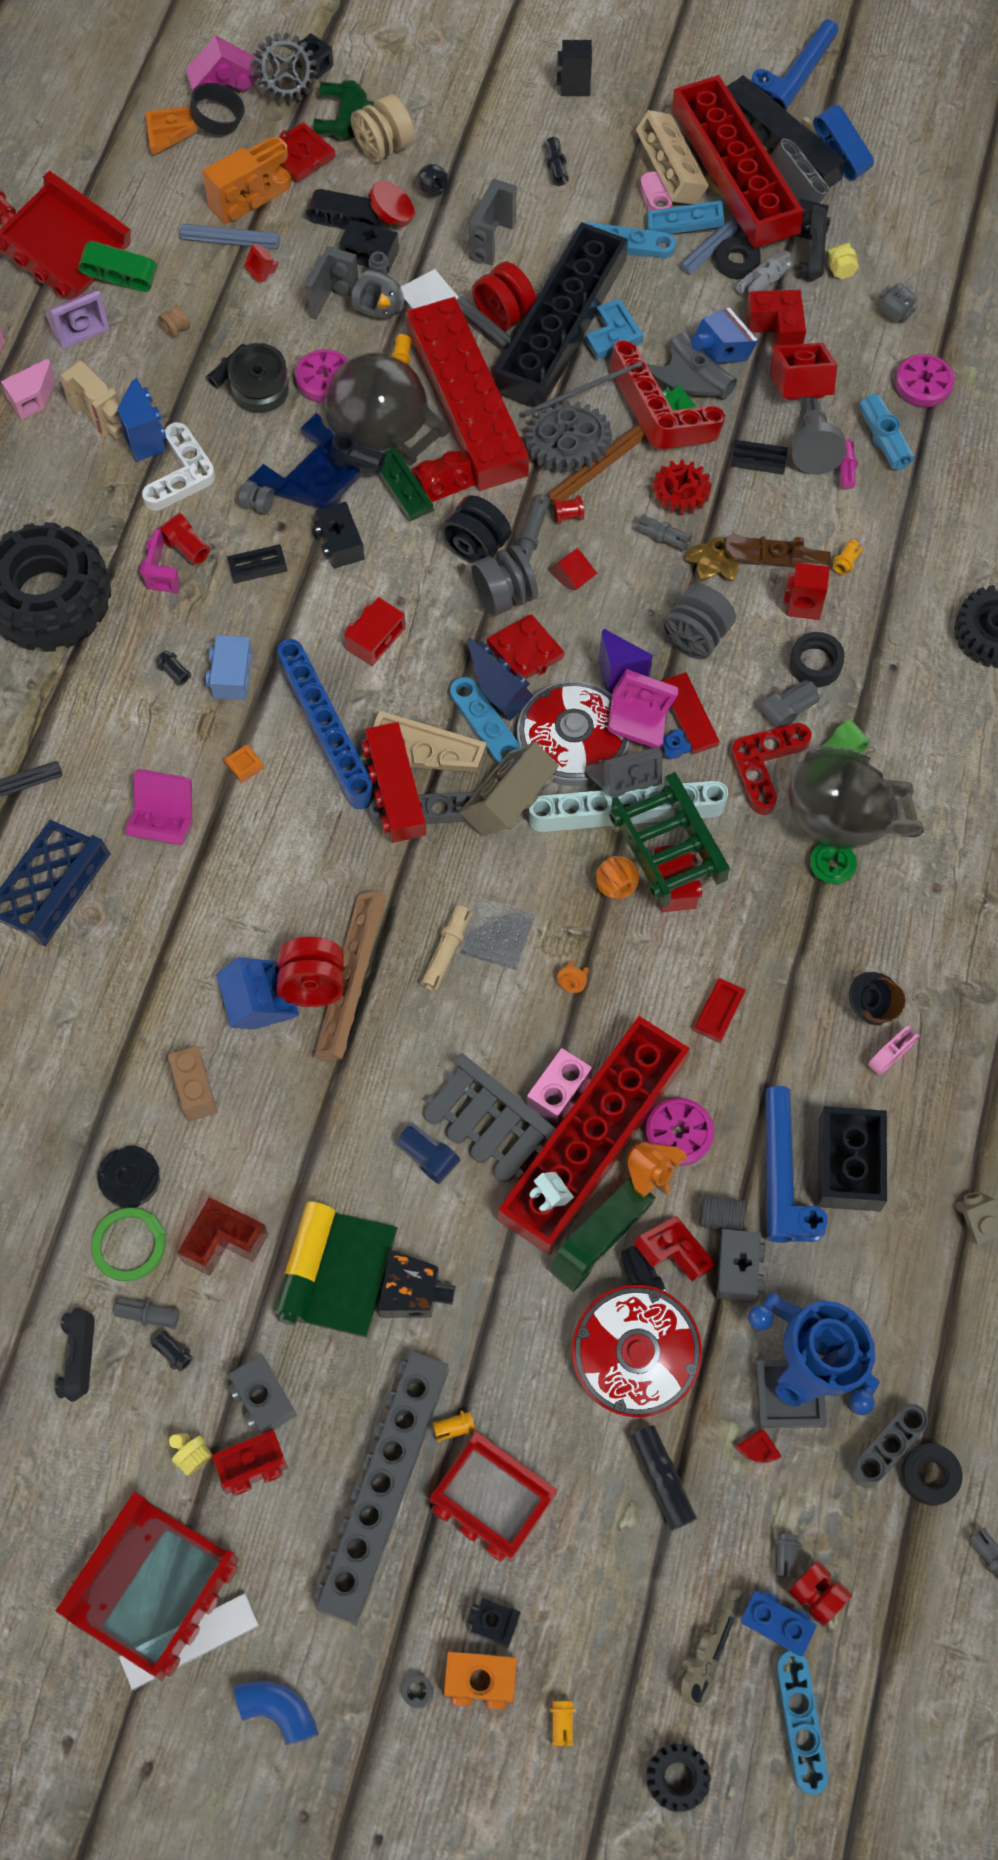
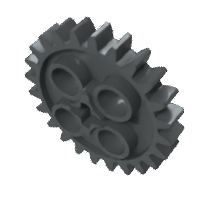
M569 401L566 402L564 407H561L559 403H556L555 409L548 406L546 407V413L538 411L537 418H531V425L526 426L525 440L527 452H531V459H537L538 465L546 463L547 470L556 466L557 472H560L562 468H566L567 472L570 473L572 467H576L578 471H581V465L584 464L591 468V461L599 463L600 455L606 456L607 448L611 447L612 432L610 421H606V415H599L598 408L591 411L590 404L582 408L579 401L575 406H571Z

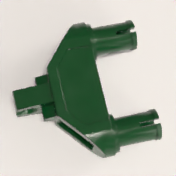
M345 80L342 83L320 81V98L341 99L339 116L336 120L314 118L313 131L318 135L335 136L338 140H350L355 137L351 125L352 113L362 109L364 106H373L374 102L367 100V93L354 80Z

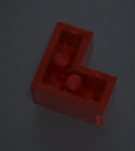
M209 1197L177 1253L184 1264L211 1276L225 1249L254 1262L269 1234L265 1224Z

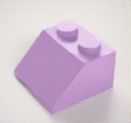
M92 290L45 310L49 326L62 349L110 330L102 297L97 290Z

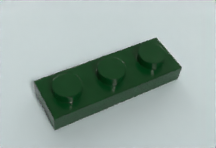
M392 447L384 451L386 459L379 476L408 520L411 522L434 511L433 503L397 449Z

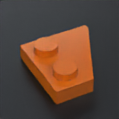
M190 106L145 112L151 155H155L198 132V127L190 114Z

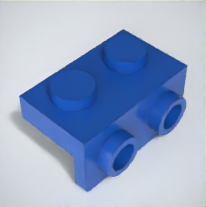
M762 1590L761 1593L754 1591L745 1606L746 1610L741 1619V1624L794 1654L803 1656L817 1627L815 1623L809 1621L811 1617L797 1608L792 1607L789 1610L780 1605V1599Z

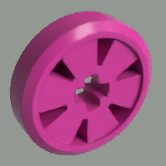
M319 349L309 352L296 365V385L299 391L310 400L317 402L337 400L343 397L353 384L352 365L346 356L335 350Z
M917 354L908 357L900 364L895 378V386L899 395L910 404L920 407H932L943 403L950 396L955 378L953 370L943 359L930 354Z
M671 1098L658 1104L650 1113L645 1129L646 1142L680 1148L687 1154V1158L679 1166H688L698 1162L708 1153L714 1138L713 1121L706 1109L697 1102L686 1098ZM677 1126H683V1131H688V1133H684L682 1138L675 1137L676 1133H672L671 1130L674 1131Z

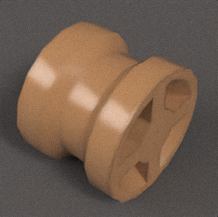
M178 305L171 307L170 312L162 313L158 316L160 326L170 338H175L180 330L185 331L190 328L188 317Z

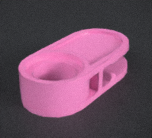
M657 172L645 173L641 178L640 192L648 210L672 208L673 202ZM657 201H663L667 205L664 207H657L654 203Z
M907 1025L871 1059L868 1066L879 1076L882 1075L916 1043L920 1035L918 1033L914 1034L912 1027Z

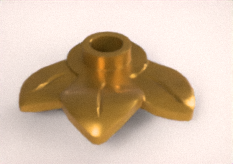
M712 538L707 544L696 545L688 551L686 561L697 563V572L700 580L705 581L719 572L729 581H733L736 578L739 562L738 560L731 559L724 551L725 538Z

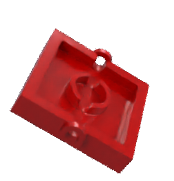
M304 122L288 132L283 130L279 135V138L287 144L288 158L279 166L284 168L297 182L336 157L335 149Z
M532 613L488 637L486 645L494 652L497 658L501 657L511 667L509 672L515 676L519 673L525 679L537 673L543 675L549 666L563 659L565 653Z

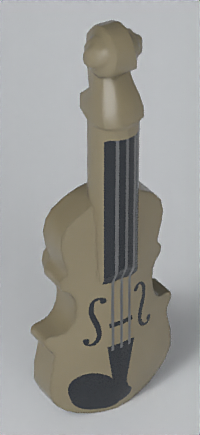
M738 1588L729 1591L727 1604L721 1608L723 1613L716 1631L706 1632L703 1635L700 1647L697 1649V1657L685 1656L683 1659V1669L688 1671L681 1684V1693L684 1700L690 1705L701 1708L709 1699L716 1669L724 1655L725 1643L734 1620L738 1615L737 1604L741 1603L743 1599V1593Z

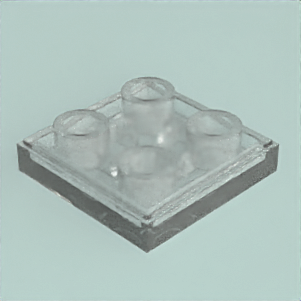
M479 898L461 945L460 954L517 971L535 921V915Z

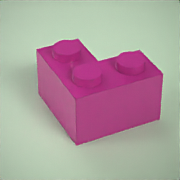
M215 35L186 69L192 91L203 83H218L221 85L228 84L245 93L259 77L258 75L251 76V72L257 70V67L250 65V62L254 60L253 55Z

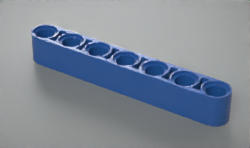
M285 639L278 646L281 669L349 804L355 809H366L373 801L371 779L302 644L295 639ZM306 677L305 680H298L299 678ZM318 699L317 702H309L310 700ZM325 721L330 722L329 724H326V725H321V724H320V723L325 722ZM334 744H341V746L337 748L331 747ZM348 766L353 767V769L348 771L343 770V768ZM359 789L365 790L361 794L354 793V791Z

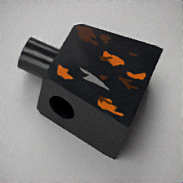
M390 1251L379 1304V1315L381 1318H430L433 1314L435 1302L453 1305L456 1286L438 1283L439 1267Z

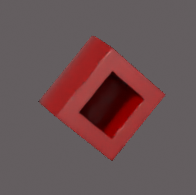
M578 547L549 569L561 584L571 590L579 589L598 574Z

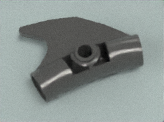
M687 332L677 334L670 341L669 348L671 349L672 360L669 365L661 367L647 364L656 381L670 389L680 385L686 394L720 396L726 399L732 393L737 383L735 377L717 365L703 350L696 351L693 349L692 337Z

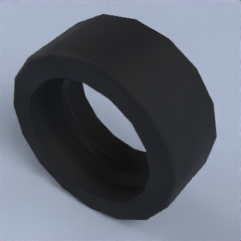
M825 632L806 633L798 638L792 647L789 667L792 675L800 683L807 680L809 682L812 681L817 688L828 686L839 677L844 664L845 652L842 644L834 636ZM820 649L832 657L833 665L826 670H813L801 661V654L805 650Z

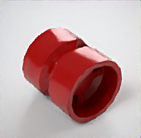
M817 1560L789 1589L788 1593L801 1606L808 1605L810 1607L809 1614L824 1627L845 1606L853 1594L840 1581L832 1582V1573Z

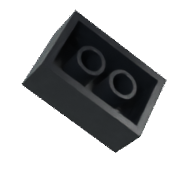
M824 1106L819 1117L818 1207L881 1212L887 1202V1110Z

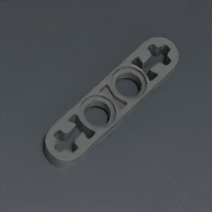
M456 792L418 795L426 824L468 822L459 811L474 793ZM375 799L369 805V817L374 825L383 827ZM436 803H443L448 807L447 811L443 814H436L431 808ZM452 803H456V812H453Z

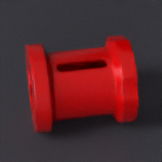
M580 495L571 500H553L554 516L557 524H561L563 520L574 518L584 520V506Z

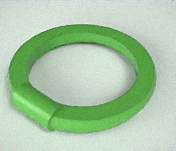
M134 1207L116 1210L99 1223L93 1234L91 1242L93 1260L98 1269L111 1279L123 1282L141 1279L150 1274L161 1262L165 1253L167 1233L155 1214ZM127 1218L140 1219L146 1223L155 1238V1248L152 1256L143 1266L135 1270L120 1271L112 1268L106 1263L102 1255V1240L105 1233L113 1224Z

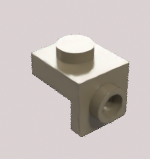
M972 1192L963 1197L964 1200L955 1203L956 1210L964 1214L974 1244L980 1245L998 1237V1207L994 1198L981 1192Z

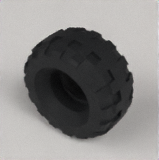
M45 522L44 525L38 526L34 523L23 525V529L15 532L11 530L2 535L3 538L0 542V635L7 641L16 642L22 648L34 651L38 647L42 651L44 650V652L56 651V647L65 645L69 648L78 644V639L85 636L88 638L97 628L96 623L102 622L109 608L108 598H111V584L103 557L91 540L88 541L77 530L69 526H65L63 529L57 523ZM60 572L66 575L62 584L48 593L28 594L20 591L28 579L38 574Z

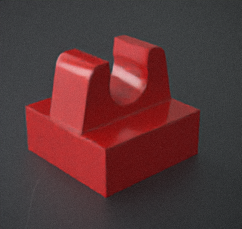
M253 244L244 267L258 282H265L269 274L276 272L279 263L274 261L271 254L260 244Z

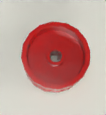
M508 261L501 262L489 274L483 275L472 285V295L478 310L503 331H508L520 319L525 318L537 299L534 288L526 275L515 264Z
M300 937L289 940L280 947L278 951L277 993L282 999L301 1007L326 1006L340 999L344 988L342 973L344 970V952L337 943L320 937Z

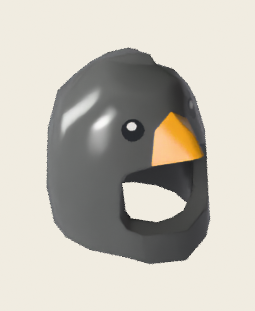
M367 269L356 282L351 298L355 310L383 319L400 313L403 310L405 301L400 285L393 278Z

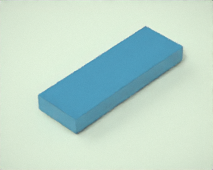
M722 200L647 211L648 230L674 234L725 226Z

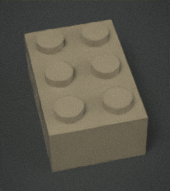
M537 742L508 752L459 813L482 836L492 833L498 834L505 829L511 830L520 822L521 817L519 815L522 811L530 808L537 801L538 797L536 794L540 789L546 788L554 780L553 773L558 769L559 765Z

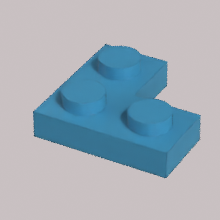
M620 298L597 307L596 314L604 328L585 335V342L596 360L611 355L617 341L627 340L637 345L643 342L644 336Z

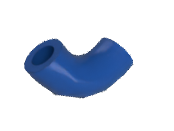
M269 1680L244 1682L234 1686L235 1699L242 1721L254 1717L271 1719L279 1726L285 1745L294 1744L319 1735L316 1722L307 1703L288 1686Z

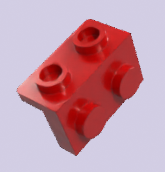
M459 450L448 451L443 454V457L433 461H423L417 467L411 469V472L431 502L476 485L471 461Z
M274 1429L212 1455L221 1480L222 1489L226 1495L232 1493L233 1496H238L252 1489L251 1484L260 1480H264V1483L272 1482L283 1476L282 1471L289 1469Z

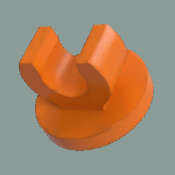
M570 961L567 966L559 971L557 976L558 983L568 992L579 993L587 984L589 968L585 967L582 971L574 966L575 962Z

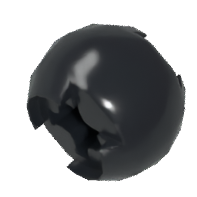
M428 164L421 168L417 176V185L424 195L437 197L446 190L448 176L442 166Z

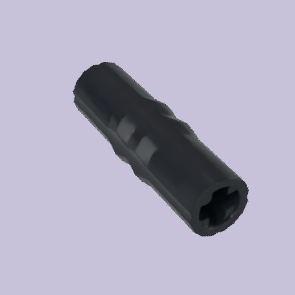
M655 1425L632 1434L630 1440L671 1530H676L697 1519Z

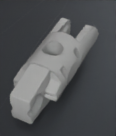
M782 250L761 263L739 281L736 286L737 292L745 295L747 292L749 294V291H765L792 266L790 252Z

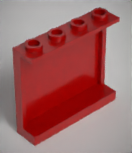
M50 170L43 176V187L0 229V253H5L13 259L18 267L25 268L39 282L46 283L54 289L58 296L68 300L82 295L96 280L84 275L78 269L84 246L87 242H97L122 250H126L131 244V229Z

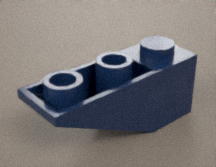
M469 637L467 643L482 693L494 707L511 721L533 697V694L527 688L530 683L519 673L515 676L509 672L511 667L501 657L495 660L491 656L494 652L484 642L481 641L477 644Z

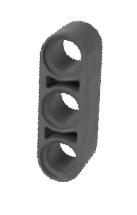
M782 139L770 155L775 166L798 202L801 198L821 203L829 193L828 185L798 146L789 139Z
M917 1404L905 1405L856 1460L851 1474L857 1485L870 1488L879 1483L925 1430L928 1424V1416L921 1406ZM909 1414L914 1416L918 1423L917 1429L908 1428L904 1424L903 1415ZM885 1438L893 1440L896 1443L897 1452L892 1454L885 1451L882 1440ZM862 1463H870L875 1467V1478H868L862 1473Z

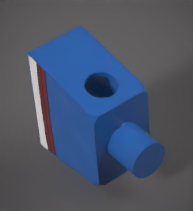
M730 307L704 317L691 340L694 350H703L715 363L747 361L758 342V339Z

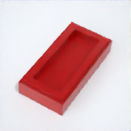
M718 978L693 1031L721 1044L745 995L746 989Z

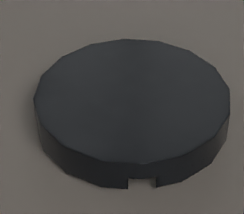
M133 1145L124 1146L125 1148L115 1149L102 1160L97 1172L98 1185L104 1198L114 1206L122 1208L139 1207L148 1202L157 1192L161 1181L160 1168L153 1155L144 1148Z

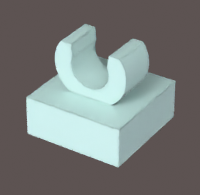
M556 1172L542 1173L534 1180L538 1187L530 1192L531 1198H537L541 1193L545 1196L546 1201L539 1207L540 1211H548L554 1206L566 1205L574 1198Z

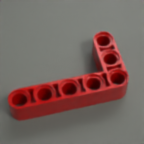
M620 340L615 343L609 364L611 373L627 366H632L639 361L643 364V366L634 368L614 379L652 446L658 449H670L715 442L719 439L726 418V414L721 408L717 406H704L672 411L635 344L627 340Z

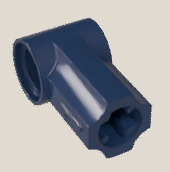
M414 1123L408 1126L396 1141V1145L419 1164L420 1169L437 1184H440L461 1161L459 1156L449 1146L442 1142L438 1144Z

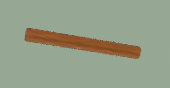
M638 423L612 443L611 447L607 448V455H600L599 463L592 460L591 468L586 465L582 466L581 471L577 470L547 494L550 503L553 505V500L555 499L565 501L644 440L646 435L640 424Z

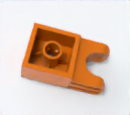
M271 137L248 150L243 147L202 170L208 207L224 225L239 219L241 216L259 208L269 200L290 189L292 183L291 175L279 166L288 158L287 144L280 138Z

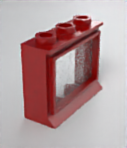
M475 1431L465 1449L434 1493L429 1497V1502L433 1505L431 1511L440 1519L448 1522L451 1518L460 1525L458 1531L472 1542H475L478 1538L488 1546L485 1551L501 1563L504 1558L511 1563L557 1496L558 1490Z

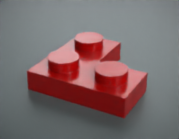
M677 1216L643 1233L633 1242L653 1268L672 1257L691 1282L709 1273L717 1265Z

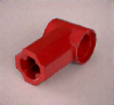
M177 513L157 528L161 530L164 544L169 548L175 547L192 565L203 563L211 552L210 546L193 531L191 524L181 513Z

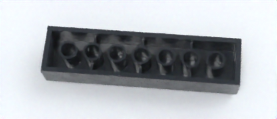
M583 222L580 223L494 371V382L500 394L533 407L548 400L594 319L597 307L602 305L626 262L627 238Z

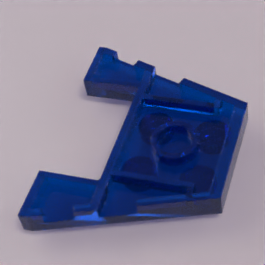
M315 413L301 427V434L318 446L285 478L263 464L248 480L257 483L259 487L267 486L273 488L274 495L321 509L333 505L361 477V470L353 466L341 468L332 462V439L334 434L330 428L327 429L321 416Z

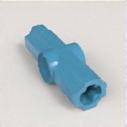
M875 393L866 396L859 403L858 408L873 433V444L877 448L882 449L892 469L898 471L906 468L913 462L914 455L899 430V419L890 414L881 396H877Z

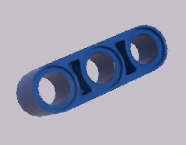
M834 104L814 118L813 128L818 137L846 160L843 173L846 179L853 181L872 168L874 165L872 154L839 105Z

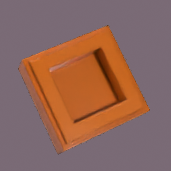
M248 744L224 759L225 765L241 784L264 769L263 762Z

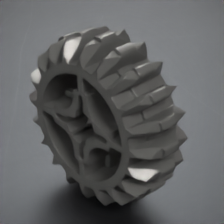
M279 32L274 34V40L268 35L265 37L267 45L262 41L258 43V47L262 52L258 50L253 51V55L259 59L250 62V65L257 67V70L251 72V76H259V80L255 81L254 84L255 86L263 84L264 87L260 91L262 95L267 93L268 90L270 91L268 98L270 101L274 100L276 95L279 104L284 102L285 97L288 104L293 103V96L299 101L302 99L301 92L305 95L310 92L306 85L313 86L315 83L309 78V76L317 75V71L310 70V66L316 65V60L309 61L308 59L313 54V51L310 50L305 53L303 49L307 46V43L303 42L298 45L299 36L297 35L292 38V41H290V33L288 32L284 33L283 40ZM285 47L293 52L284 58L278 53L275 54L272 49ZM267 57L270 59L269 62L273 67V73L269 78L265 69ZM298 58L302 67L300 79L294 67ZM290 61L286 69L288 72L278 75L280 73L279 68H281L279 64L282 65ZM280 79H285L289 83L292 82L295 87L285 90L276 87L275 84Z

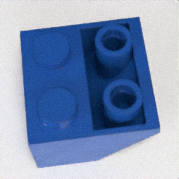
M137 378L131 381L117 409L126 444L136 462L164 452L163 440L166 439L165 431L161 425L163 420L157 406L152 407L150 403L153 401L148 388H142Z
M238 957L216 974L231 1028L255 1030L296 1018L299 1015L297 1006L294 1003L286 1002L277 993L278 961Z

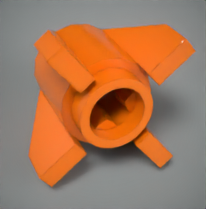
M648 1142L634 1145L628 1153L627 1162L634 1190L644 1198L655 1188V1184L658 1189L667 1195L671 1191L668 1181L673 1175L674 1166L678 1167L687 1158V1154L680 1148L650 1144Z

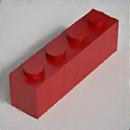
M399 721L365 729L366 740L361 741L365 758H371L372 765L368 766L371 782H377L379 790L374 791L378 808H384L385 816L381 817L384 833H390L392 843L426 836V822Z

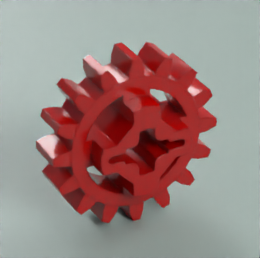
M684 459L680 460L679 465L670 461L669 468L662 465L660 473L655 474L652 492H655L654 499L655 501L661 500V508L669 506V513H673L677 509L680 515H684L685 510H689L693 514L695 506L702 509L704 502L709 501L712 483L709 482L710 475L703 474V466L697 469L694 468V461H691L689 465H685Z

